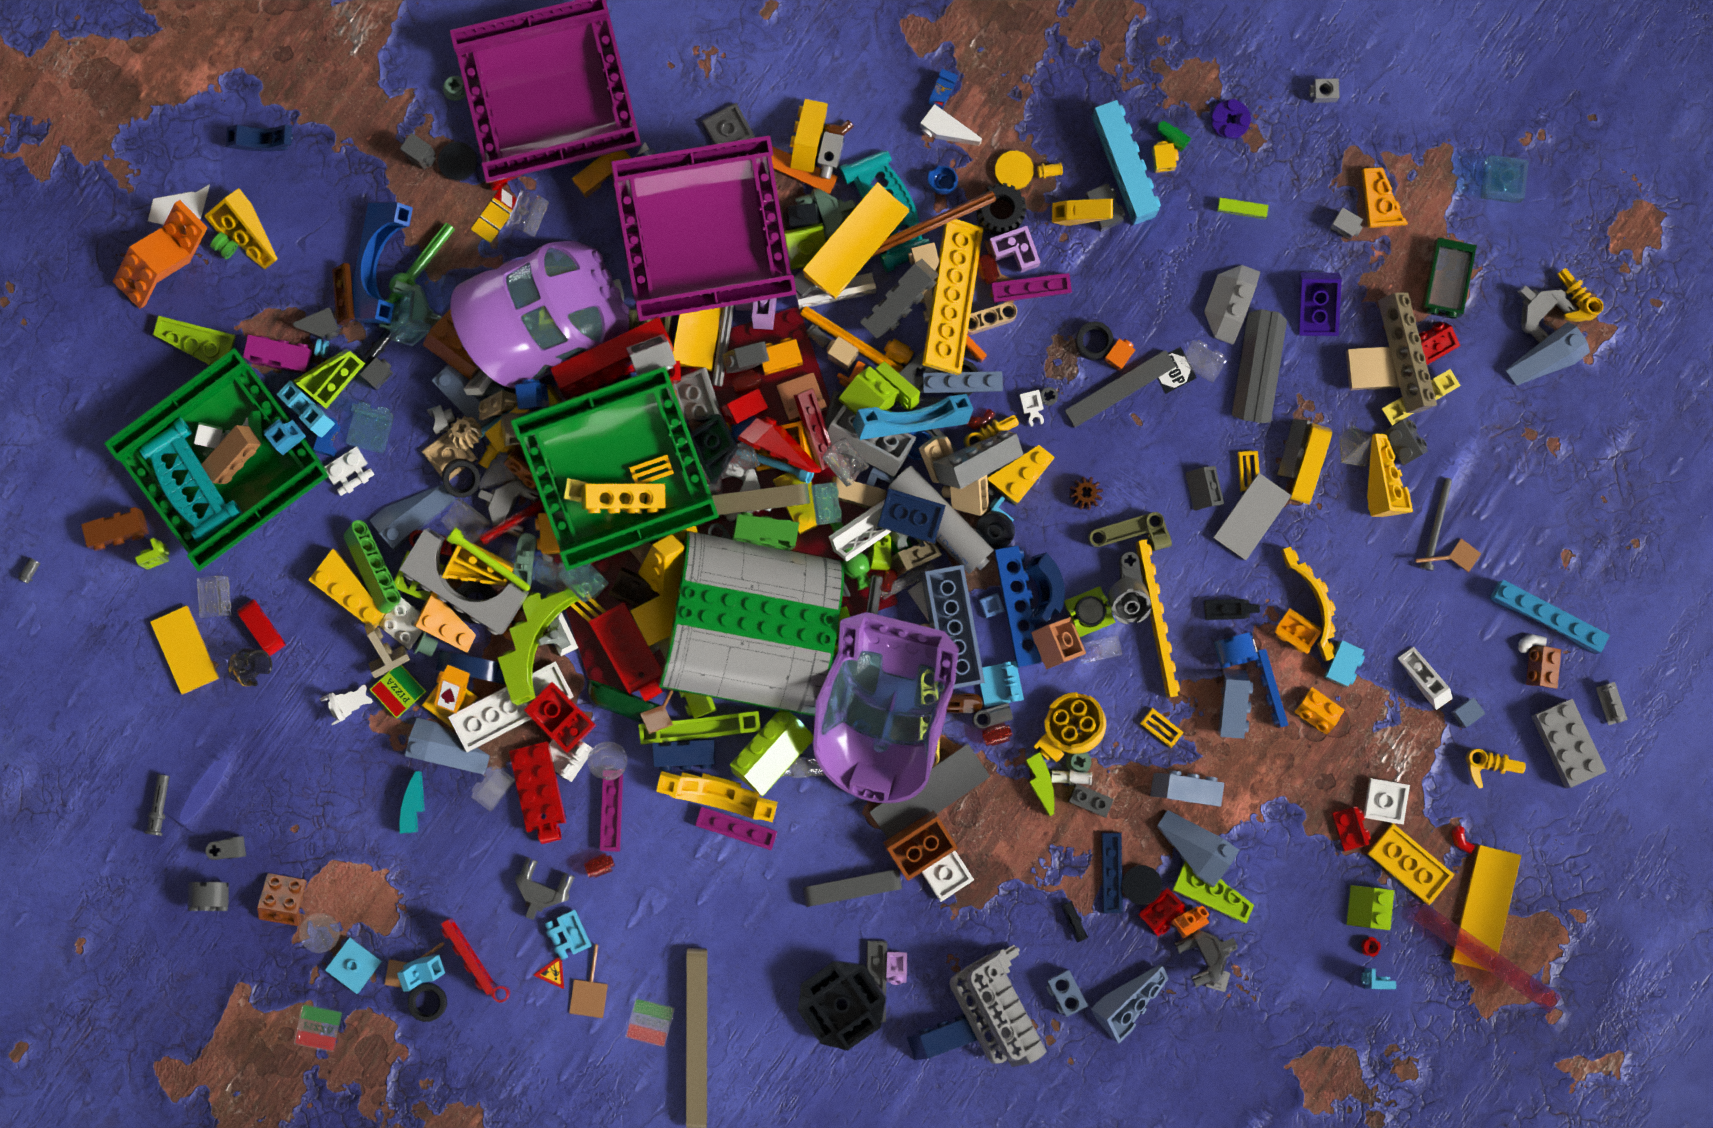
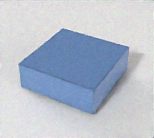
M998 593L979 600L986 619L1005 612Z

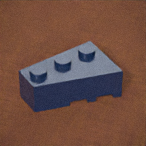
M714 740L653 743L654 767L659 768L660 771H672L671 767L678 766L680 770H692L691 766L699 765L700 769H711V765L716 764Z
M965 1014L954 1017L955 1021L949 1023L946 1020L938 1023L935 1028L930 1029V1027L919 1030L918 1034L907 1037L914 1060L929 1059L977 1041L978 1039Z

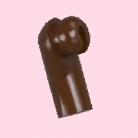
M846 120L841 126L830 123L826 124L823 130L824 132L844 136L854 126L851 121Z

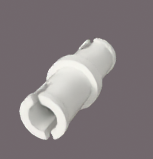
M1072 769L1070 771L1052 770V783H1069V785L1073 786L1074 784L1092 785V772H1074Z

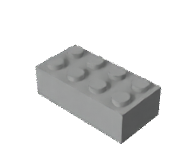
M1573 699L1562 701L1531 716L1565 788H1572L1607 772Z

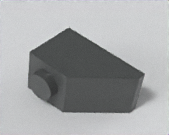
M330 307L293 323L297 330L323 340H332L338 337V333H341V329Z
M765 342L736 348L722 354L727 373L745 372L769 361Z

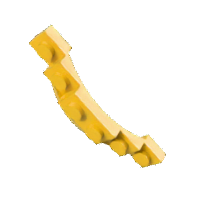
M1291 547L1281 550V554L1287 569L1293 568L1302 576L1317 600L1323 629L1322 639L1317 645L1323 661L1333 659L1335 649L1333 644L1329 643L1327 639L1334 637L1335 627L1331 621V616L1335 615L1333 611L1336 609L1333 601L1327 597V585L1320 578L1316 579L1314 577L1311 567L1307 566L1306 562L1297 564L1299 558L1295 550H1292Z
M661 771L656 792L667 794L672 798L696 802L740 814L751 819H761L772 823L778 804L776 801L759 797V794L755 791L741 788L742 783L704 773L702 777L684 772L679 776Z

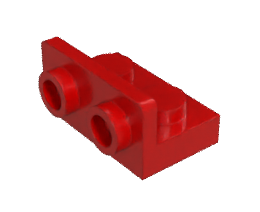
M1438 322L1430 330L1419 333L1427 365L1460 346L1452 326L1446 322Z
M1354 806L1331 813L1343 852L1369 845L1368 840H1371L1368 829L1364 828L1362 821L1365 818L1361 809Z
M1167 887L1155 902L1149 904L1138 915L1157 936H1160L1170 929L1171 922L1184 914L1187 908Z

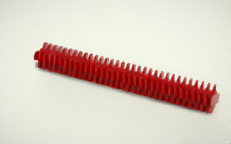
M542 500L537 501V503L535 502V504L533 503V505L528 506V508L526 507L520 513H516V515L511 516V518L509 517L503 523L501 522V524L494 526V528H490L486 533L484 532L479 535L482 544L486 545L485 542L488 543L492 538H497L496 536L498 535L501 536L505 531L508 532L507 529L509 530V528L512 530L513 526H518L517 523L525 522L524 519L526 520L527 518L529 520L530 516L533 517L535 513L542 512L541 509L543 510L544 508Z

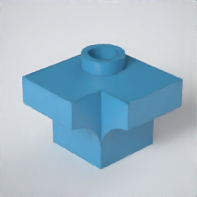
M278 419L263 431L270 443L282 455L306 437L293 420L283 424Z

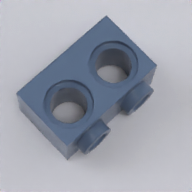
M1068 969L1047 980L1049 985L1046 986V989L1051 997L1055 996L1058 1003L1055 1006L1060 1015L1064 1013L1068 1017L1088 1006ZM1060 979L1066 982V987L1062 991L1057 990L1055 987L1056 982ZM1069 997L1074 998L1076 1002L1075 1006L1071 1009L1065 1006V1000Z

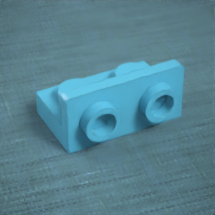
M1375 968L1365 969V973H1362L1361 981L1362 985H1365V989H1396V981H1390V977H1376Z

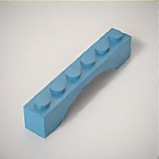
M967 394L949 396L931 406L910 412H889L878 407L858 409L853 427L859 440L964 425L968 424L973 407Z
M1505 580L1498 581L1490 597L1492 601L1554 629L1594 654L1602 652L1610 636Z

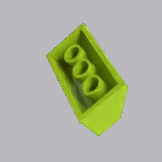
M779 710L730 764L731 770L735 776L763 797L813 742L814 736L792 713Z

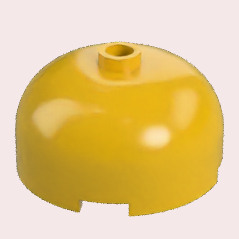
M1072 692L1060 696L1050 705V710L1044 724L1047 735L1057 748L1067 753L1081 754L1092 750L1100 743L1106 731V717L1103 709L1092 696Z

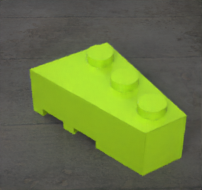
M344 349L296 378L293 382L327 409L365 363L351 351Z

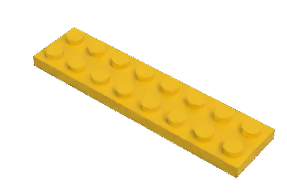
M958 219L944 224L939 264L937 266L939 276L935 279L936 284L934 286L922 362L924 366L954 375H960L962 372L983 227Z

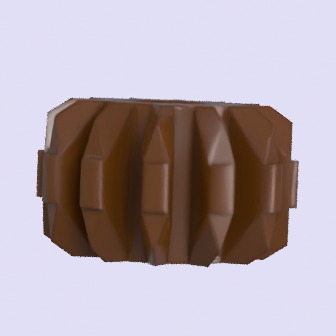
M1083 476L1081 478L1082 484L1075 480L1074 483L1077 487H1070V490L1076 493L1070 494L1069 498L1076 497L1072 504L1076 505L1080 502V510L1083 509L1084 504H1086L1087 510L1091 509V504L1097 507L1098 503L1096 500H1102V497L1097 494L1102 493L1103 489H1096L1100 484L1098 481L1094 485L1091 484L1093 481L1092 477L1086 482V478ZM1082 489H1085V491L1087 489L1090 490L1089 498L1082 496Z

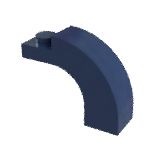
M282 125L274 128L230 126L227 127L226 147L267 152L287 150L288 146H291L293 139L292 126Z
M1047 552L1033 556L1025 569L1036 582L1039 590L1038 604L1029 619L1033 626L1047 623L1051 619V615L1061 612L1064 604L1065 588L1062 574L1055 561Z
M440 651L437 671L444 672L447 665L470 673L469 677L506 685L498 662Z

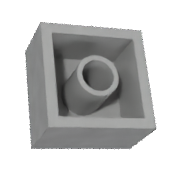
M664 334L626 348L637 375L663 366L669 370L673 368L672 365L676 364L671 347Z

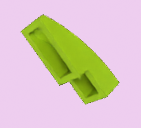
M1039 752L1025 760L1035 777L1029 781V784L1048 815L1052 816L1054 814L1053 785L1047 765Z

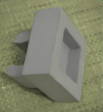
M1224 971L1220 981L1216 983L1210 981L1205 984V987L1225 992L1230 973Z

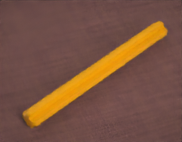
M805 306L801 311L802 317L818 325L834 337L838 338L839 336L859 349L858 352L880 365L885 361L898 373L903 370V366L808 306Z

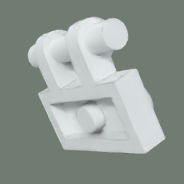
M357 446L325 466L329 473V478L334 485L342 482L343 486L337 489L341 496L347 492L354 491L353 488L362 482L365 484L369 481L370 477L375 475L371 468L365 472L362 470V467L368 463ZM357 472L358 476L348 481L347 477Z

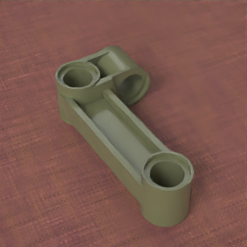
M1152 512L1095 529L1089 533L1087 538L1089 545L1097 548L1147 533L1153 552L1172 546L1171 537L1166 528L1164 518L1158 512ZM1151 516L1158 518L1159 524L1157 527L1150 525L1149 519ZM1094 533H1099L1102 536L1100 544L1093 542L1092 537Z

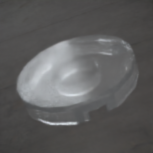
M599 743L588 754L590 772L597 778L612 780L618 778L626 770L628 757L623 747L617 743Z
M316 913L304 920L300 926L299 937L301 943L309 951L324 953L336 946L340 938V928L338 922L332 916L326 913Z

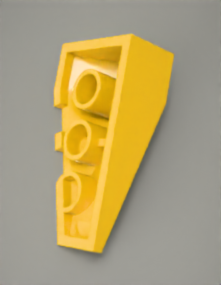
M239 188L204 215L218 233L223 232L246 251L248 257L262 268H268L277 260L276 254L252 204Z
M1373 434L1371 441L1367 499L1368 509L1372 517H1387L1413 512L1410 493L1407 487H1403L1400 479L1402 476L1401 470H1398L1394 464L1395 455L1387 435Z

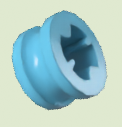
M317 340L315 356L322 355L323 358L326 357L329 341Z

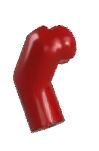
M1458 825L1452 830L1453 844L1471 854L1475 845L1465 840V829Z

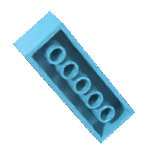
M1115 100L1096 107L1092 114V119L1133 225L1155 218L1161 204L1158 196H1154L1152 192L1154 186L1151 178L1146 176L1145 170L1147 168L1145 162L1139 158V146L1136 141L1132 140L1130 135L1133 133L1129 122H1125L1124 116L1126 114L1124 107Z

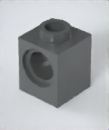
M376 357L360 375L378 390L393 374L390 370L392 366L384 358L380 361Z

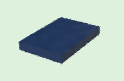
M888 488L877 527L935 544L946 505Z

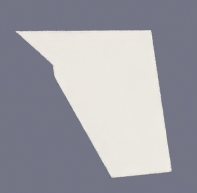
M210 184L196 193L187 192L153 199L148 221L164 225L174 203L179 200L201 220Z

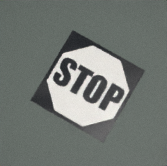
M1181 347L1168 353L1176 367L1158 378L1165 394L1197 378Z

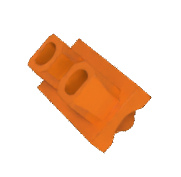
M1197 906L1175 918L1171 923L1177 927L1182 938H1185L1209 923L1207 919L1209 913L1204 906Z

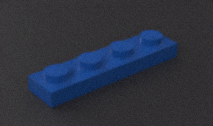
M1267 650L1257 651L1259 659L1255 660V663L1262 672V675H1260L1261 684L1263 687L1266 686L1268 694H1265L1268 706L1271 705L1273 709L1271 714L1273 724L1277 725L1278 728L1288 726Z

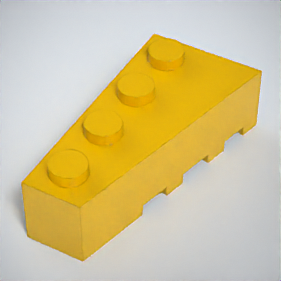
M335 549L330 551L309 578L311 583L366 625L371 622L374 628H377L386 615L377 609L370 592Z

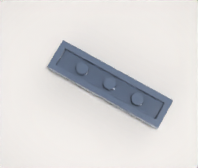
M1002 371L961 372L960 375L948 372L923 373V393L1003 391Z

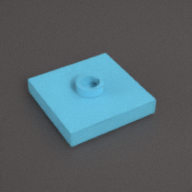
M350 937L325 971L358 994L382 961Z

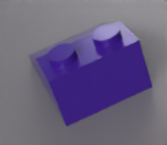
M1300 272L1299 336H1339L1342 285L1340 273Z

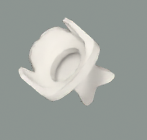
M362 685L357 691H350L345 695L330 693L320 698V701L330 700L328 703L332 716L337 718L331 725L345 720L346 717L352 714V711L359 709L361 705L373 702L366 695V685Z

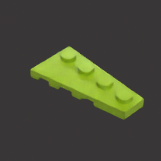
M158 316L153 333L154 336L208 365H212L231 351L236 336L233 334Z
M1184 861L1172 891L1246 924L1254 904L1236 890L1230 888L1222 879L1212 888L1196 877L1192 872L1191 866L1187 861Z

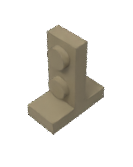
M924 541L926 545L924 547H920L917 544L892 556L890 570L894 578L896 579L906 572L940 557L942 554L936 542L935 544H927Z
M371 622L364 626L368 638L380 656L378 659L368 663L374 678L410 660L404 645L392 651L388 642L384 644L382 641L384 637L379 627L374 628Z

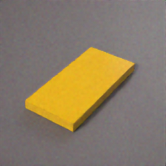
M188 606L150 622L182 695L219 679Z
M1391 823L1367 853L1427 905H1430L1455 875L1393 823Z

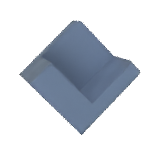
M873 466L866 485L874 487L878 478L891 484L895 477Z
M1474 697L1469 698L1451 712L1462 728H1467L1485 714Z

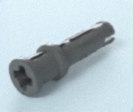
M157 774L151 812L147 813L149 819L147 830H144L145 834L158 836L163 834L161 832L162 822L166 817L163 811L170 776Z

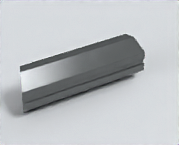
M1260 309L1248 313L1231 412L1234 417L1257 423L1271 422L1287 319L1279 312Z

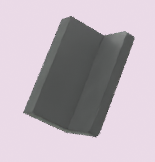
M1216 466L1202 467L1186 472L1195 511L1224 504Z

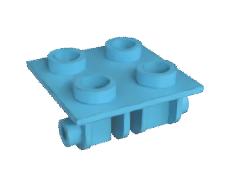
M1016 661L982 667L985 683L980 684L985 708L1024 700Z

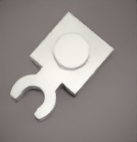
M1039 390L1020 394L1023 413H1030L1028 420L1030 427H1033L1032 420L1034 418H1038L1040 424H1043L1044 418L1038 412L1044 409Z

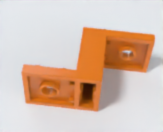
M181 200L175 202L162 228L129 247L113 283L139 309L146 306L157 282L190 263L208 227Z

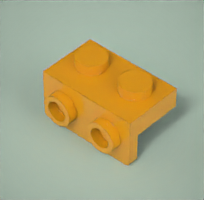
M1289 608L1274 632L1282 641H1288L1293 644L1297 651L1308 654L1323 629Z
M1313 687L1310 688L1301 704L1295 710L1297 715L1324 734H1328L1336 726L1344 712L1343 708Z

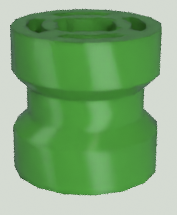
M220 232L213 239L210 247L215 251H219L223 258L228 259L237 250L238 244L233 240L230 241L226 234Z

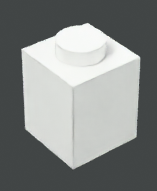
M199 422L194 444L215 449L225 438L224 433H222L223 428Z

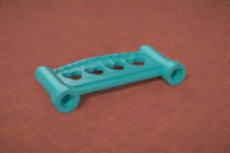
M882 150L850 165L847 163L839 166V171L846 185L852 182L855 183L862 200L874 187V185L870 184L877 173H884V179L888 181V186L883 188L891 190L893 197L909 209V213L905 216L904 221L899 223L888 236L890 237L898 233L903 225H907L910 228L919 224L920 221L907 188L889 166V162L892 159L888 150ZM922 235L880 254L879 257L885 271L889 273L895 270L896 266L908 262V253H911L910 249L930 244L929 239H923Z
M180 417L173 422L174 425L142 445L139 451L145 459H151L154 472L164 494L176 511L194 527V531L191 534L199 542L237 519L243 512L235 501L231 500L226 504L187 443L185 438L191 435L192 432L186 422ZM163 454H178L171 469H167L166 463L162 462L161 457ZM175 470H189L183 484L178 486L176 479L172 478V472ZM184 487H199L192 502H188L186 496L182 494ZM196 503H210L204 517L201 519L197 518V512H194L192 509L193 505Z

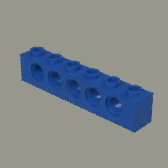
M1019 545L997 549L994 551L1017 668L1041 664V655L1031 633L1039 628H1035L1029 621L1035 608L1030 606V600H1033L1031 588L1027 589L1026 585L1029 577L1022 565V562L1025 561L1023 549L1019 550ZM1013 562L1017 565L1018 569L1015 573L1007 570L1008 563ZM1011 583H1020L1021 591L1013 592L1010 587ZM1015 602H1023L1025 610L1018 612L1014 607ZM1020 621L1028 622L1029 629L1027 631L1019 629L1018 623ZM1023 641H1031L1033 644L1032 650H1024L1022 647Z

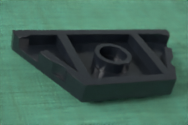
M714 414L708 417L699 416L696 419H685L698 459L710 483L715 484L739 448L722 415Z

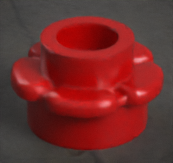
M1368 937V939H1364L1361 943L1362 952L1366 956L1374 957L1378 955L1381 944L1376 938Z

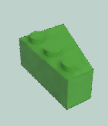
M741 512V515L738 514L735 519L732 540L791 551L796 545L799 522L783 519L777 520L768 516L754 517L751 513Z

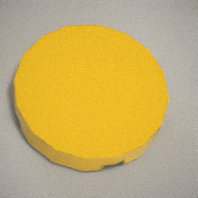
M1009 151L1002 154L995 166V176L998 183L1001 185L1007 183L1009 187L1013 185L1015 190L1026 187L1034 174V165L1031 159L1020 151Z

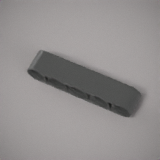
M899 869L802 888L806 907L899 890L902 889Z

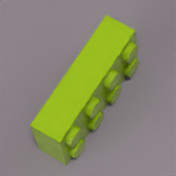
M884 361L876 368L875 371L898 390L895 400L899 401L905 409L911 411L919 404L920 391Z

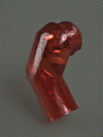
M988 408L982 417L971 416L967 425L972 429L986 428V425L991 422L996 413Z
M893 569L887 570L883 574L884 579L881 588L883 592L890 593L893 582L897 579V573Z

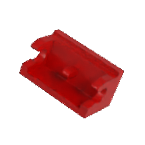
M758 388L719 409L729 425L732 423L736 425L767 409L768 406Z

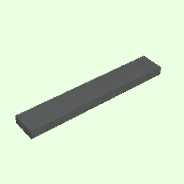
M1164 350L1064 412L1074 428L1174 369L1176 365L1167 351Z

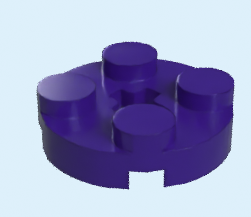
M1236 99L1225 100L1219 103L1213 111L1211 121L1214 132L1218 136L1228 139H1238L1243 136L1251 123L1248 108ZM1228 115L1235 117V124L1226 122Z

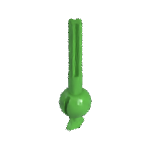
M445 222L407 272L397 273L391 278L389 282L391 293L389 299L385 300L386 302L393 304L399 298L402 300L409 299L407 296L392 292L396 280L411 286L416 285V278L455 230L451 225Z
M828 494L818 497L817 499L835 533L844 526ZM848 548L844 552L847 553L853 548ZM859 553L848 561L844 560V572L848 577L857 579L858 590H865L870 587L871 579L867 576L870 570V563L867 556Z

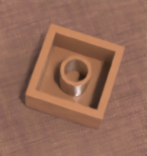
M1071 617L1031 632L1046 669L1086 654Z

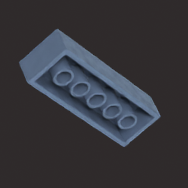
M964 565L920 573L930 628L945 631L959 648L954 689L985 683ZM940 682L941 690H943L944 685Z

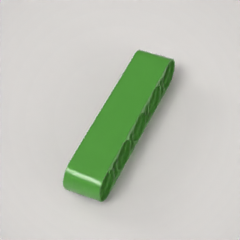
M355 520L344 532L345 542L377 609L384 614H388L401 601V596L368 526L361 520Z

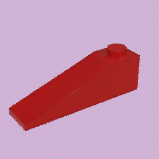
M757 418L738 436V440L757 450L761 448L771 451L770 455L773 457L788 458L787 463L807 472H821V468L782 426L776 424L777 420L773 418Z

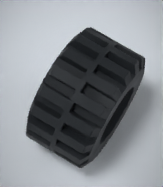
M996 183L993 187H987V190L983 191L981 195L993 191L996 200H1005L1012 206L1013 213L1007 219H997L991 214V204H988L976 210L980 226L983 225L986 232L988 230L991 231L992 235L996 233L1001 235L1019 229L1027 209L1025 198L1021 196V191H1016L1013 185L1011 187L1007 186V183H1003V185Z

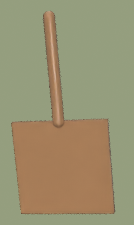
M598 944L594 945L589 981L574 979L569 1014L603 1018L608 984L593 982Z

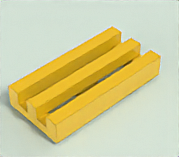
M1258 451L1237 452L1240 492L1246 491L1252 482L1250 455H1253L1255 477L1259 473ZM1243 456H1245L1246 458L1248 487H1245L1244 484Z
M668 455L630 467L635 484H645L674 474ZM663 460L666 461V464L637 474L635 473V470ZM668 467L669 471L638 481V477Z
M584 591L585 598L602 614L607 612ZM583 600L578 601L595 618L599 616ZM574 603L570 605L588 622L592 620Z
M1153 708L1140 722L1144 728L1170 748L1174 746L1184 733ZM1152 714L1178 734L1174 736L1151 717ZM1150 721L1173 740L1170 742L1146 722Z

